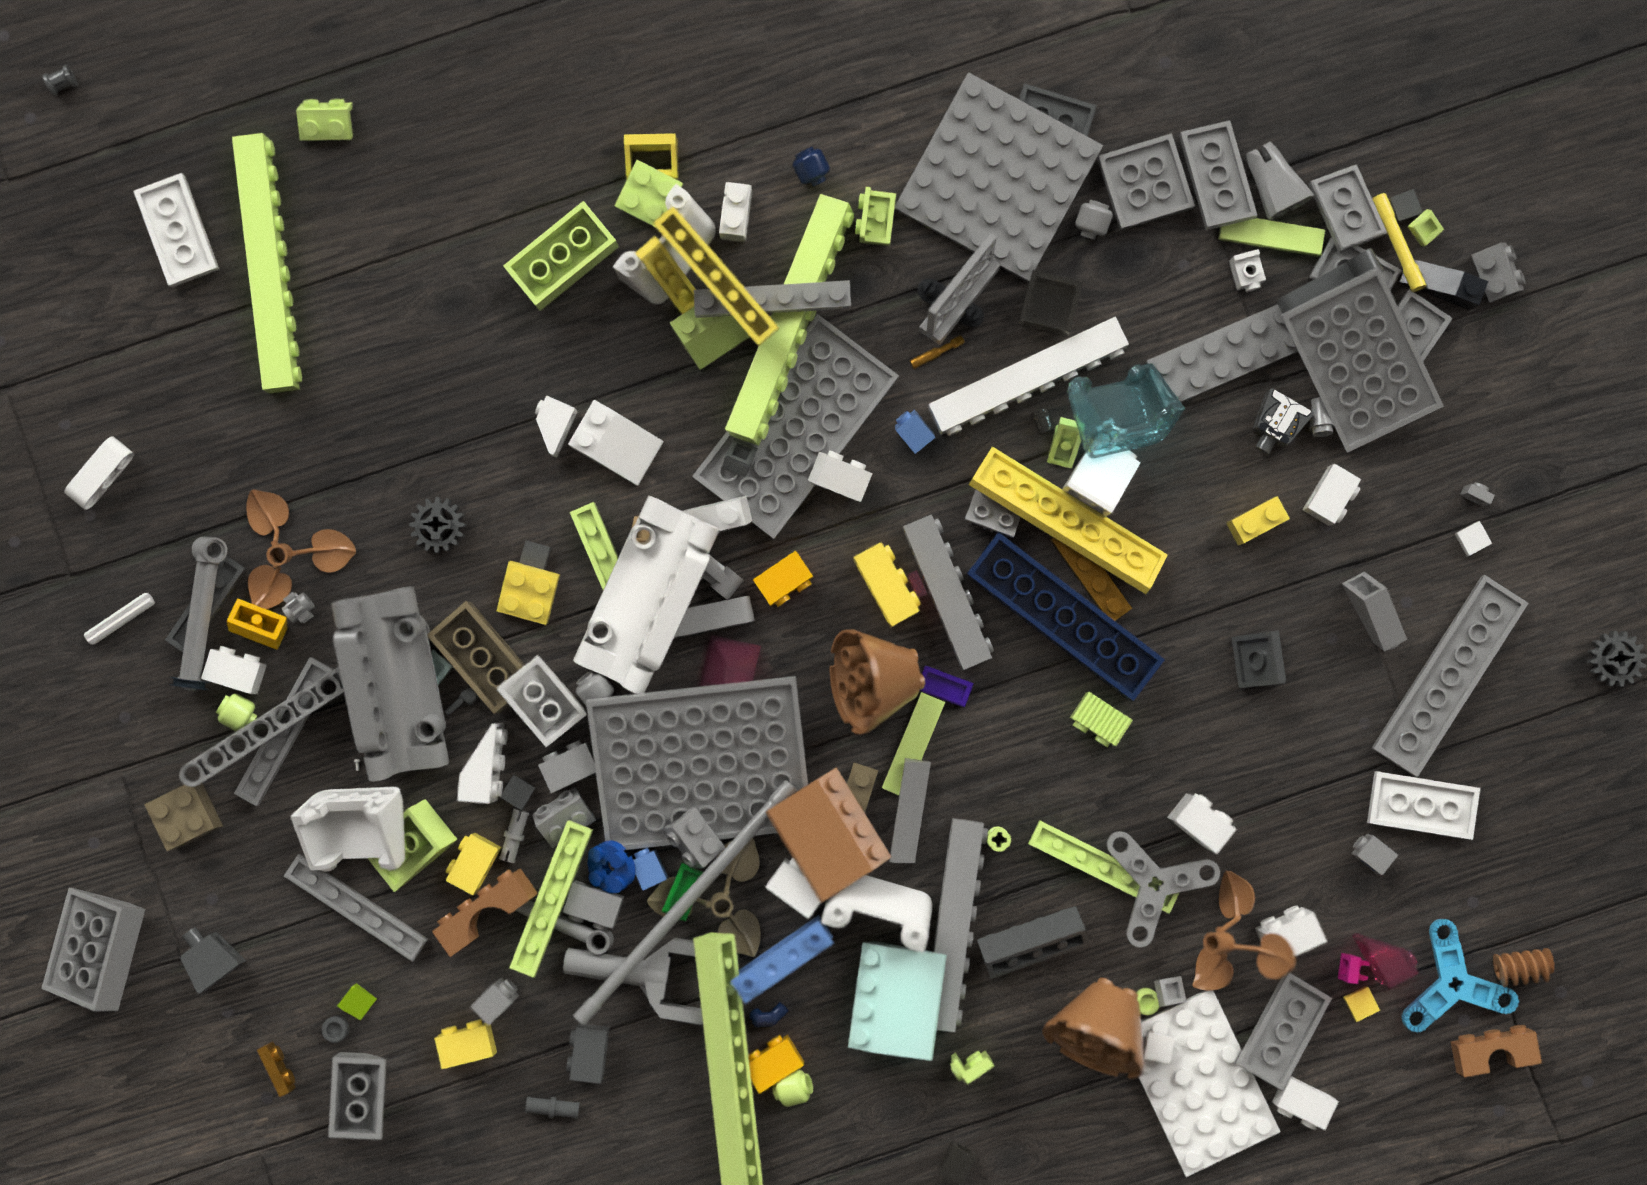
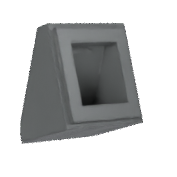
M734 438L724 458L722 467L746 477L758 448Z

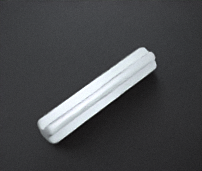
M143 593L85 632L84 637L87 642L92 645L98 643L153 606L155 602L149 593Z

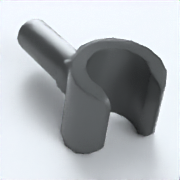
M468 688L460 694L457 701L445 710V713L450 715L464 701L471 706L479 696L472 688Z

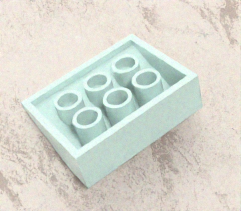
M878 941L863 942L848 1047L873 1053L932 1060L947 955L925 950L923 953L908 947Z

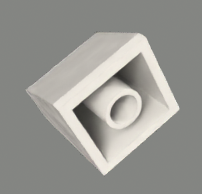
M1096 435L1062 490L1102 515L1108 516L1113 512L1141 462L1136 460L1137 456L1127 449L1121 451L1114 446L1115 442L1104 435L1100 438Z

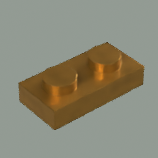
M273 1041L259 1048L257 1052L279 1097L296 1088L294 1085L295 1077L292 1071L285 1067L281 1048L275 1046Z

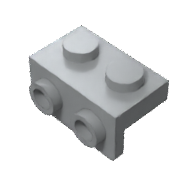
M1501 242L1472 254L1480 278L1489 281L1485 289L1489 302H1494L1524 290L1525 278L1520 269L1517 270L1514 260H1516V255L1511 245L1507 246V243Z
M576 787L562 792L557 799L549 804L542 805L532 815L536 828L552 848L558 845L567 820L585 827L596 821L594 814L583 801Z
M695 807L690 808L673 824H667L663 828L667 833V840L674 847H678L683 854L681 856L683 861L689 867L704 868L725 849V846Z

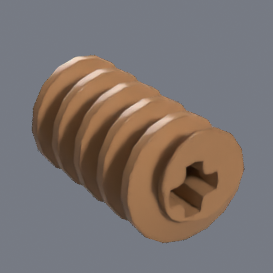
M1544 948L1542 952L1534 949L1531 953L1526 950L1521 954L1519 952H1513L1511 955L1503 953L1501 956L1494 954L1493 967L1503 987L1508 986V979H1511L1512 984L1517 986L1518 978H1521L1523 984L1527 985L1530 976L1536 984L1539 982V975H1542L1544 982H1549L1550 974L1554 972V959L1548 948Z

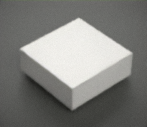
M1480 521L1455 533L1467 556L1492 544Z
M1148 1031L1143 1052L1144 1059L1170 1064L1175 1038Z

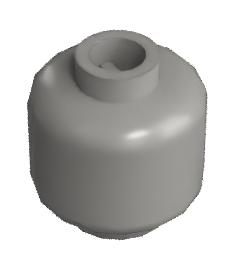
M1094 200L1081 205L1075 225L1082 230V236L1095 240L1096 235H1106L1113 217L1112 212L1108 210L1109 205Z
M592 670L584 674L576 682L578 685L576 694L586 706L588 699L611 697L614 693V686L606 676L597 672L594 673Z

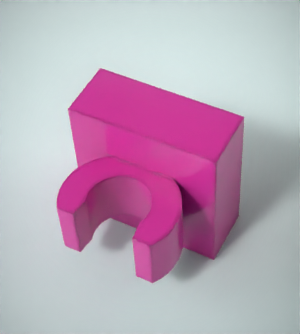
M1341 953L1338 979L1358 984V979L1362 981L1368 980V976L1360 974L1359 971L1361 966H1370V963L1362 960L1361 957Z

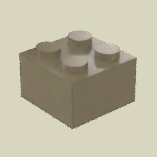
M203 783L194 787L183 785L144 804L166 851L178 849L223 826Z

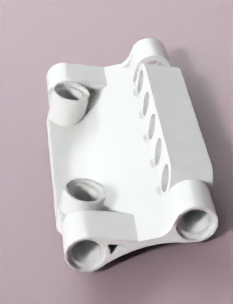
M648 496L590 618L587 631L573 661L617 681L631 692L636 694L645 693L654 671L659 669L698 586L710 556L708 554L720 529L657 498ZM643 529L649 531L648 540L645 542L636 540L638 531ZM598 624H603L607 627L606 632L600 636L595 635L593 628Z

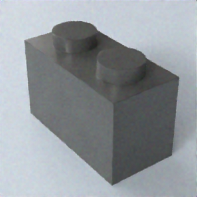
M579 1023L576 1030H571L569 1045L574 1046L573 1056H568L566 1072H570V1080L602 1083L610 1027Z

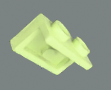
M315 99L303 101L296 110L300 140H351L353 137L350 117L352 103H344L343 99H333L329 103H319V100Z
M866 187L865 194H860L858 209H862L863 213L862 219H857L855 234L860 235V243L890 246L896 193L871 191V187Z

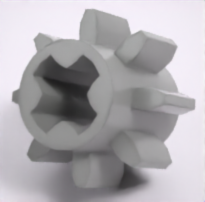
M292 592L283 599L286 605L282 607V610L291 622L295 623L299 620L300 623H305L314 616L310 611L315 606L304 592L300 595Z

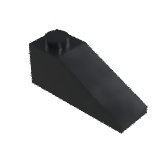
M1414 259L1427 285L1419 291L1469 311L1480 305L1489 281L1464 271ZM1402 272V275L1398 283H1401L1409 287L1405 275Z

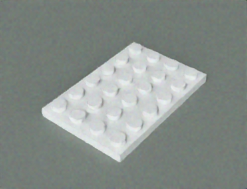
M1204 990L1187 998L1185 1003L1175 1004L1141 1020L1143 1052L1148 1031L1175 1038L1170 1064L1144 1059V1070L1139 1079L1186 1177L1280 1132L1253 1073L1236 1064L1242 1050L1213 990Z

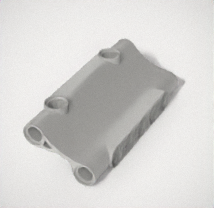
M403 587L379 594L333 602L331 606L335 625L338 628L334 633V646L355 745L359 753H364L368 780L380 781L400 772L438 768L449 764L443 732L446 728V721L439 694L426 622L419 614L414 587ZM407 623L413 627L414 632L409 631ZM427 723L433 727L434 732L427 727Z

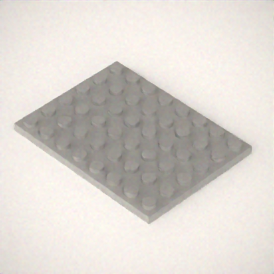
M796 676L596 698L586 701L605 841H616L622 844L626 850L672 845L667 840V833L663 828L667 824H673L692 807L697 809L719 839L735 838L769 801L770 796L785 780L796 788L797 791L808 785ZM769 819L756 835L778 832Z

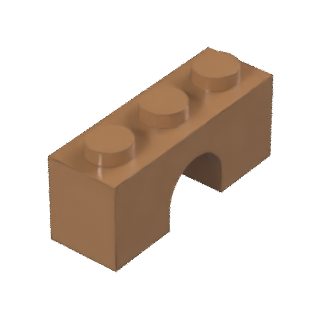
M1525 1025L1512 1026L1510 1031L1506 1032L1488 1030L1484 1032V1036L1475 1037L1473 1034L1461 1035L1458 1037L1459 1040L1451 1041L1456 1072L1463 1077L1490 1073L1488 1060L1490 1055L1498 1049L1505 1051L1507 1063L1515 1068L1542 1063L1536 1032L1526 1028Z

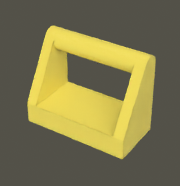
M676 134L624 135L626 179H628L632 171V151H671L672 169L657 170L674 179H678Z

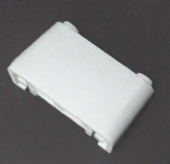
M675 184L666 197L665 204L667 209L669 210L674 206L702 240L709 245L716 234L714 222L687 191ZM662 236L660 238L661 243L686 275L691 267L670 242ZM628 251L620 256L613 268L622 282L653 304L664 303L669 298L637 257L635 251Z
M397 787L323 790L311 796L290 816L310 870L331 871L337 867V864L342 859L379 858L378 862L381 868L395 870L405 860L403 799L400 789Z
M865 875L826 900L821 923L833 927H842L849 922L853 910L900 923V927L903 928L901 938L904 945L912 950L924 953L933 903L925 892Z

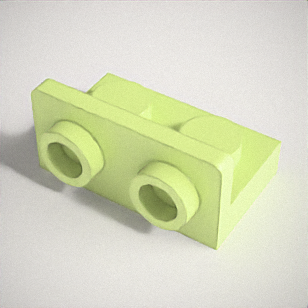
M978 1050L966 1059L967 1064L965 1065L956 1053L951 1055L952 1063L950 1065L952 1071L959 1081L964 1079L967 1084L994 1066L986 1050L982 1053Z

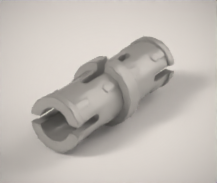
M513 808L508 831L505 830L503 835L506 838L501 855L499 856L500 860L515 863L520 841H523L525 837L522 834L529 812H521L520 809Z

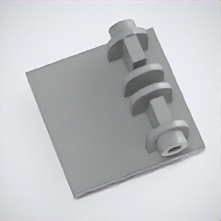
M975 490L965 516V520L969 521L968 524L973 523L982 526L984 530L986 528L991 529L990 532H999L1005 535L1006 538L1008 536L1014 538L1021 518L978 490Z

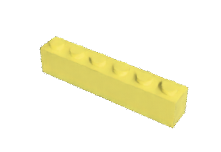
M674 206L653 223L759 346L779 330V327Z

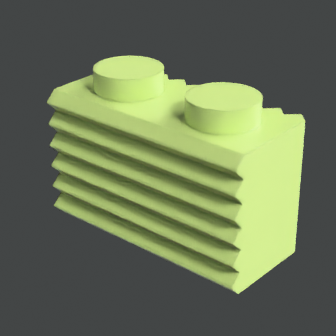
M1090 692L1085 693L1070 717L1075 721L1074 727L1085 734L1088 730L1097 735L1095 740L1107 748L1110 744L1117 746L1133 721Z

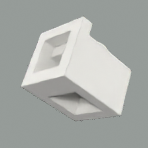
M1259 249L1235 255L1230 259L1229 263L1237 290L1244 288L1246 292L1261 288L1260 284L1266 280L1259 257ZM1246 267H1252L1254 274L1249 275L1246 272Z

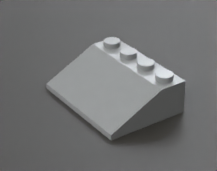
M68 888L41 989L93 1011H118L145 909L125 901L75 888Z

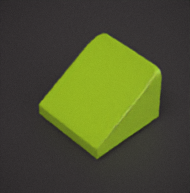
M356 983L346 993L337 1007L362 1020L377 998Z

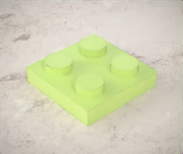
M636 160L615 207L656 227L653 223L668 211L665 204L668 193L675 184L682 188L683 183Z

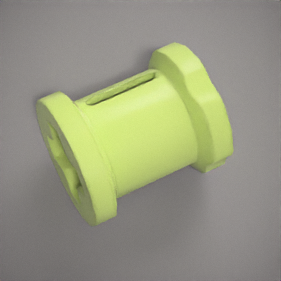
M993 827L988 831L986 842L994 851L1000 852L1010 846L1011 836L1004 828ZM997 832H1000L1001 836L1005 838V841H1001L999 846H996V843L992 841V837H996Z

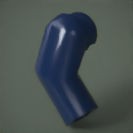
M779 1002L770 1012H762L758 1008L753 1009L749 1013V1019L752 1021V1025L756 1027H773L789 1010L783 1003Z

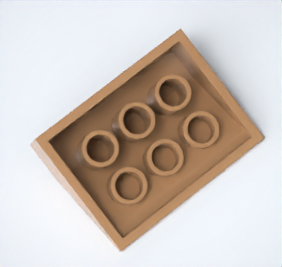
M837 767L765 812L820 903L891 858Z

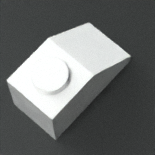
M546 396L545 400H540L535 410L537 415L536 421L548 452L557 458L578 411L574 407Z

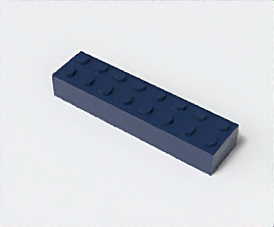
M999 532L965 575L1128 701L1135 700L1165 660Z

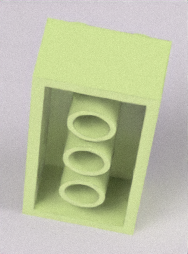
M582 201L503 266L539 311H541L619 246L615 238L587 204Z

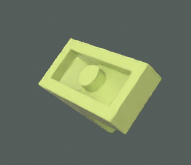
M1063 417L1060 418L1059 424L1055 428L1047 463L1072 469L1086 423Z

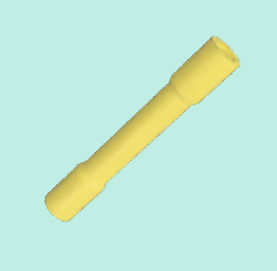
M1386 193L1380 194L1372 200L1403 267V273L1412 292H1416L1427 285L1395 219V213Z

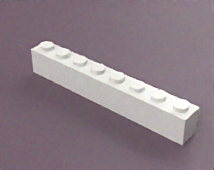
M1115 316L930 403L928 409L940 435L947 432L948 436L961 431V425L970 422L971 425H974L984 420V415L991 411L997 414L1009 408L1007 404L1014 400L1021 403L1031 398L1030 393L1038 389L1042 393L1055 386L1054 382L1063 378L1064 382L1078 376L1077 371L1085 367L1087 371L1101 365L1100 360L1108 356L1113 360L1125 353L1123 349L1129 343Z

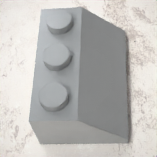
M340 1052L333 1057L329 1137L382 1139L386 1058L368 1053Z

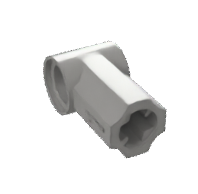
M709 555V561L702 578L711 584L710 586L720 595L729 600L744 580L730 568L724 567Z

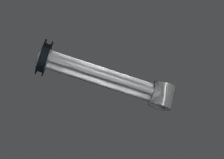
M200 537L192 545V554L197 564L180 676L170 677L173 678V684H169L180 687L183 690H209L205 688V684L210 682L202 681L201 674L218 564L227 555L226 543L222 539L215 537ZM209 545H211L212 552L210 555H208L207 548Z

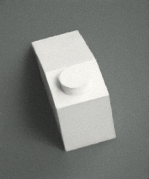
M746 496L683 510V512L720 529L719 531L747 525L753 521Z

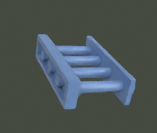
M817 915L739 969V975L730 982L745 1004L833 944L831 940L833 934L826 924L821 923L822 918L820 915Z

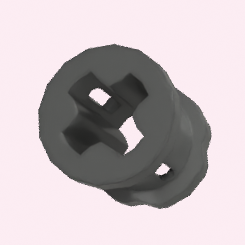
M67 64L57 72L50 75L47 73L42 75L48 90L53 96L58 95V91L67 87L78 86L77 80Z

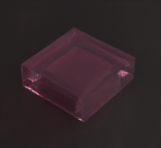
M917 570L908 574V581L918 599L926 596L927 592Z

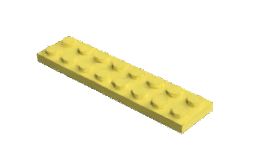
M994 447L990 449L969 483L971 487L1145 594L1151 589L1168 556Z

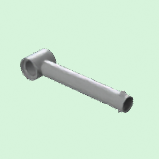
M529 900L516 909V911L530 917L535 902ZM561 914L554 928L586 943L588 950L593 954H603L612 947L614 942V936L609 929L607 931L601 929L594 930ZM595 935L604 936L606 939L605 947H598L595 944Z

